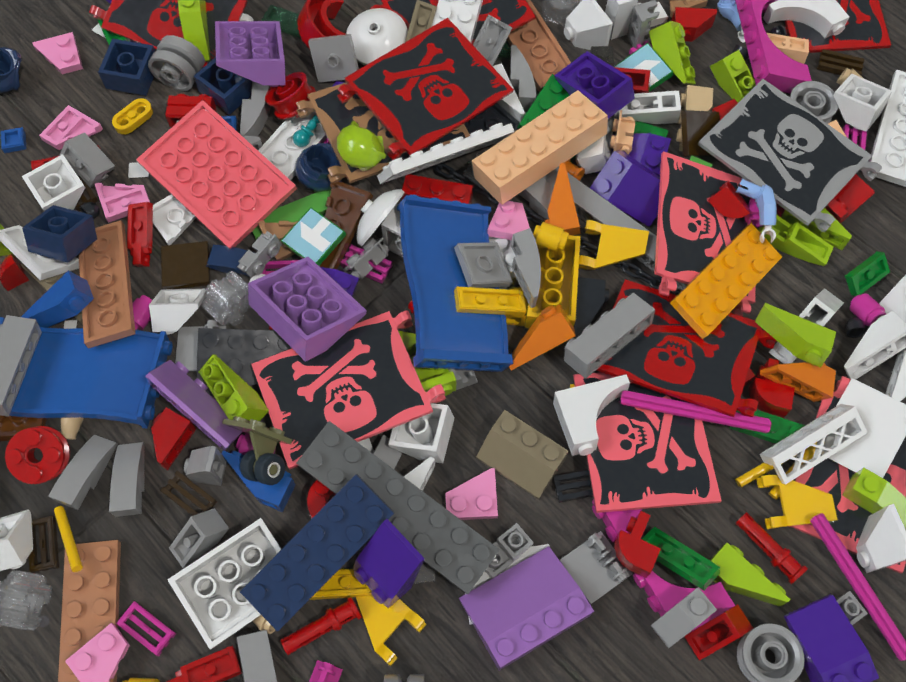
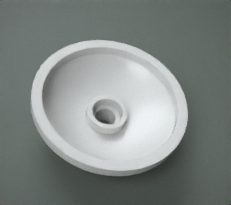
M374 8L356 16L348 26L346 34H351L357 61L367 65L405 43L408 30L404 20L397 13L384 8Z
M402 189L385 192L373 202L369 199L363 206L361 211L364 214L359 221L357 230V241L360 246L364 245L405 192Z

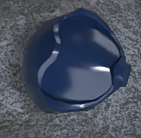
M0 47V93L18 90L20 85L19 67L22 61L21 55L16 50L7 47Z
M318 143L301 152L295 163V173L298 180L306 188L316 192L329 191L332 188L328 178V168L341 165L331 144Z

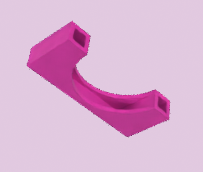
M735 0L756 85L764 79L781 92L791 94L794 87L798 84L812 81L808 65L797 62L785 55L773 44L765 32L761 15L763 12H766L769 4L778 0Z
M594 499L592 501V510L598 519L602 518L607 527L605 531L612 542L615 541L620 530L625 531L631 516L636 518L642 510L596 513ZM653 571L647 578L636 573L633 574L636 584L641 589L644 588L648 594L647 601L655 613L658 612L661 617L696 589L673 585L660 578ZM721 582L708 586L705 591L700 589L717 610L693 630L735 606Z

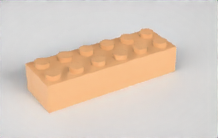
M577 90L473 159L474 178L503 205L559 167L560 163L568 161L606 135L608 115Z

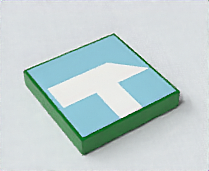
M646 43L614 66L618 68L651 70L649 92L673 76L671 68L649 43Z
M310 208L283 237L281 243L300 258L309 257L320 266L344 239L346 233L316 210Z

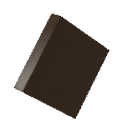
M681 111L683 156L714 157L700 147L698 142L720 121L719 112Z
M208 241L161 246L163 289L211 285L210 268L206 267L209 259Z

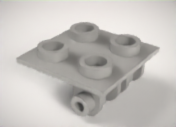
M208 320L204 326L181 327L178 330L175 363L179 361L189 371H197L198 328L226 329V326H218L217 321Z
M601 531L591 535L586 542L560 559V562L578 584L590 604L633 574L620 563L615 549Z

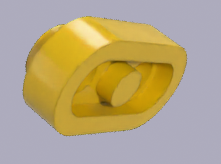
M142 98L136 99L119 111L112 119L115 130L120 134H129L146 122L153 114L150 102Z

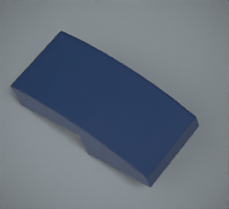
M213 245L206 267L227 274L231 270L248 276L246 272L244 273L237 268L239 265L238 261L247 250L235 247L229 249L227 246Z

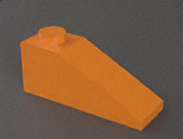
M564 162L560 163L547 211L549 219L544 221L545 223L563 228L569 235L581 234L580 225Z
M560 304L555 307L552 305L545 308L536 318L512 352L513 364L509 366L511 371L576 336L574 327Z
M808 362L778 364L760 370V375L776 383L795 387V393L813 402L833 397L836 370L826 366L825 363H823L821 368Z

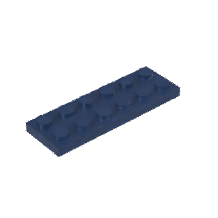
M356 474L240 593L278 632L375 534L383 521L389 519L395 512Z

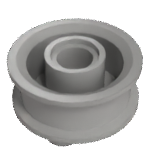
M802 82L794 87L790 95L791 99L827 124L831 122L832 116L838 109L833 96L835 92L821 82Z
M763 624L743 635L737 647V662L741 672L750 682H794L803 670L804 652L797 637L790 630L777 624ZM766 649L771 650L775 654L774 664L766 659Z

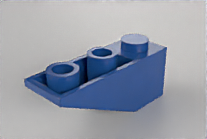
M222 451L221 454L260 504L280 512L284 511L296 485L290 473L285 471L281 481L275 485L245 479L240 471V463L244 455L237 451H232L231 453Z

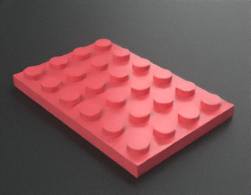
M203 100L136 159L152 177L229 249L236 247L258 226L260 221L266 219L297 189L291 180Z

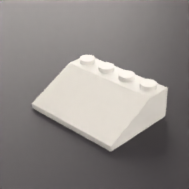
M261 518L167 579L210 650L261 615L240 593L281 550V547Z

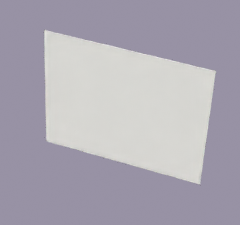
M852 378L836 406L839 404L855 406L868 433L828 458L854 472L866 468L883 478L906 436V404ZM853 420L846 424L844 434L850 435L857 430ZM830 433L827 435L823 447H831L834 444L836 434Z

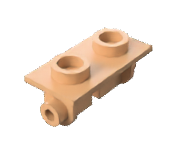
M620 110L619 118L613 121L612 132H616V134L611 135L609 148H612L613 152L623 150L629 154L632 151V136L634 135L636 122L631 116L622 117V110Z

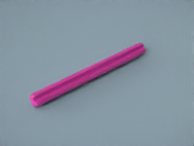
M626 390L622 392L620 398L621 404L763 433H769L771 429V421L768 418L749 417L738 412L735 413L734 417L696 404Z
M823 513L815 515L810 519L811 524L900 661L906 660V641L825 515Z

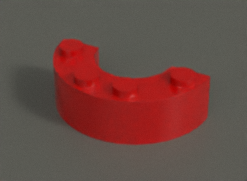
M306 0L299 13L297 23L301 39L309 49L308 41L311 38L346 35L336 29L328 20V18L335 19L344 2L343 0Z

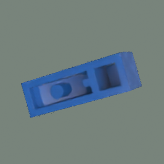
M68 270L21 317L36 319L39 327L47 328L78 315L94 299L88 281Z

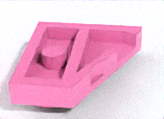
M73 32L33 42L36 51L40 52L62 75L83 69Z
M68 105L39 136L42 141L57 150H61L65 141L82 133H86L88 136L94 135L102 131L103 128L100 123Z
M95 183L108 223L127 217L128 205L150 202L144 185L127 186L125 184H115V186H103L102 183Z
M507 201L503 205L499 203L487 229L489 237L512 240L513 234L529 229L523 204Z
M491 468L446 492V509L460 520L498 518L495 468Z
M110 623L65 662L80 682H109L110 679L114 678L118 670V664L124 658L130 644L115 624Z

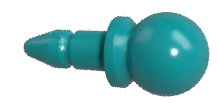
M316 114L307 123L306 127L302 125L301 130H297L293 134V142L296 146L306 147L310 143V137L314 136L312 131L320 123Z

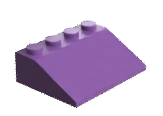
M215 21L216 66L261 85H268L270 87L285 85V60L280 21Z
M309 257L248 283L249 305L305 362L327 351L367 312L364 307Z
M169 360L150 371L145 376L149 384L223 451L242 433L240 430L222 424L223 420L228 419L216 398H212L206 392L208 387L201 380L196 378L193 381L187 375L189 370L179 361L173 363Z
M549 546L470 591L469 594L459 598L499 671L590 617L594 612L578 584Z

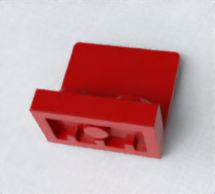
M855 174L825 208L841 224L872 197L875 191Z

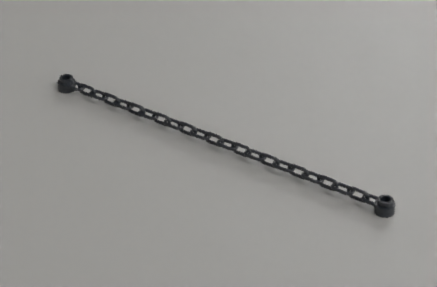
M444 163L430 166L439 174L452 178L462 184H467L468 180L475 183L473 192H479L486 196L488 200L497 205L499 204L478 181L457 173L455 169ZM442 167L450 170L449 175L441 171ZM523 206L524 210L529 212L526 216L527 220H531L540 226L542 222H545L544 220H547ZM580 236V240H582L580 249H585L597 257L598 247ZM622 261L613 264L621 268L624 273L634 278H639L649 283L652 288L659 290V287L655 284L657 281L661 283L662 279L643 272L640 267L630 262ZM629 266L638 270L636 275L627 270ZM676 289V291H675V293H677V294H679V293L681 292V291H679V290H677V289Z

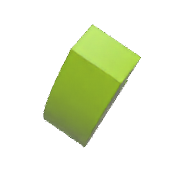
M778 215L776 216V225H772V229L776 233L774 241L771 243L770 235L764 234V237L774 248L821 266L827 264L834 248L832 245L800 223L796 222L791 225ZM764 226L759 227L758 231L760 233L763 232Z

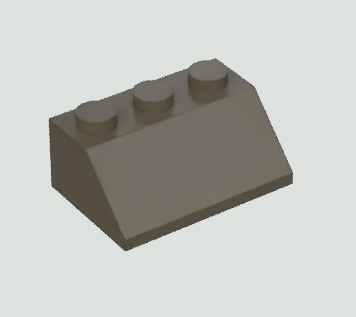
M504 410L488 433L476 459L490 468H495L497 473L539 500L564 463L568 450Z

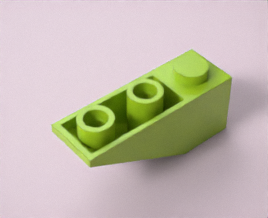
M669 21L650 30L649 35L652 47L683 84L695 85V70L690 64V50L685 44V30L680 23Z
M739 50L709 66L719 86L738 103L756 86L755 80Z
M213 354L199 371L229 420H234V417L237 416L249 421L250 419L261 421L269 411L258 393L217 355Z
M726 543L710 559L711 562L720 566V574L713 582H721L725 590L777 606H782L791 600L785 595V590L779 584L772 583L764 576L765 573L759 566L749 563L743 557V552L736 546Z

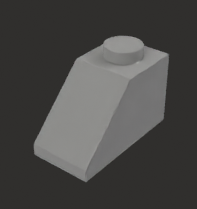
M215 446L192 450L190 458H187L185 461L184 472L192 482L221 486L227 461Z
M215 508L191 516L169 549L182 568H185L218 544L229 527Z
M698 587L655 621L651 627L665 645L670 648L717 609Z

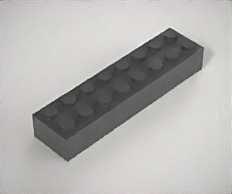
M330 421L296 462L299 467L335 494L358 474L395 512L388 520L425 558L424 562L466 594L470 593L500 551L499 548Z

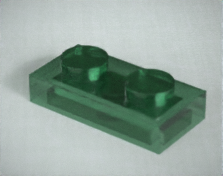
M270 5L261 20L280 21L281 32L300 38L297 23L299 14Z

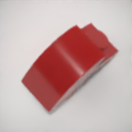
M769 358L764 366L760 365L757 377L749 385V396L751 399L759 402L757 408L762 412L784 418L792 409L795 387L776 383L760 375V370L779 364V360Z
M640 511L636 518L631 516L625 531L620 530L615 538V553L625 568L647 578L652 572L661 548L641 539L651 515Z

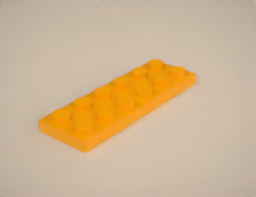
M752 223L746 226L670 302L702 339L707 337L782 258L766 238H764L763 243L760 242L759 237L761 233Z

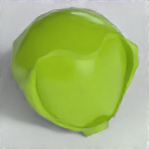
M352 121L349 126L343 128L337 137V150L342 160L352 167L367 171L386 158L382 136H376L370 130L359 127L356 121Z

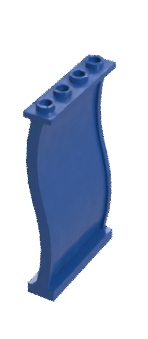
M406 195L398 204L397 211H400L403 259L415 315L416 355L413 357L414 367L502 372L513 364L512 354H508L506 316L457 312L454 289L457 286L468 287L454 247L457 243H489L487 229L488 214L491 212V207L481 206L480 204H466L460 201H445L439 198ZM491 287L490 289H499V287Z
M0 317V324H3L5 318ZM40 327L41 336L9 416L97 418L138 424L142 428L148 429L149 421L155 415L154 403L156 398H159L160 393L149 384L145 376L150 371L164 364L167 356L172 353V342L169 341L166 331H161L160 334L135 330L136 334L88 348L84 344L83 328L60 329Z

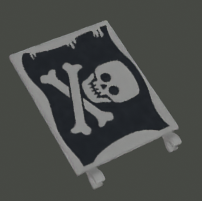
M764 79L698 142L700 147L746 181L761 187L765 184L773 189L777 204L807 226L814 221L817 228L824 233L835 221L832 215L821 212L859 170L863 172L866 179L872 181L882 169L880 164L868 161L872 157L871 154Z

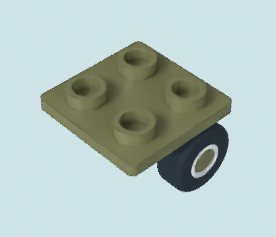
M237 416L234 417V420L224 419L222 424L250 434L254 450L247 452L240 463V471L243 477L247 480L259 481L266 485H275L280 482L285 474V462L281 456L273 453L277 442L291 445L292 439L284 436L285 431L273 427L269 429L265 427V423L253 419L249 421Z

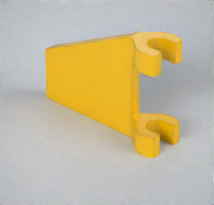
M592 220L586 221L585 233L590 235L601 234L596 259L580 255L579 269L595 270L645 255L649 231L605 225Z
M765 475L756 478L758 488L778 487L783 516L764 519L766 529L811 524L810 519L820 513L825 515L828 522L837 520L832 494L793 480L785 485L781 483L778 475Z
M373 595L356 597L375 652L391 666L397 660V656L384 645L385 641L404 620L419 633L427 625L425 620L400 599L390 608H387L384 604H379Z

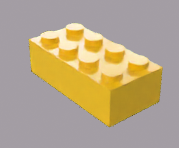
M569 235L563 251L557 250L556 252L537 245L540 255L541 282L536 306L530 308L527 302L525 328L531 327L542 310L559 304L574 327L576 320L580 236Z

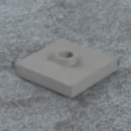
M351 34L309 39L308 43L318 82L345 80V77L359 70Z
M497 242L457 243L454 247L468 287H509L513 283Z

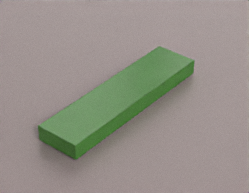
M331 190L316 192L279 207L263 221L265 223H279V221L296 222L310 208H313L321 215H325L327 210L326 201L327 197H330ZM259 226L252 231L256 240L262 234Z

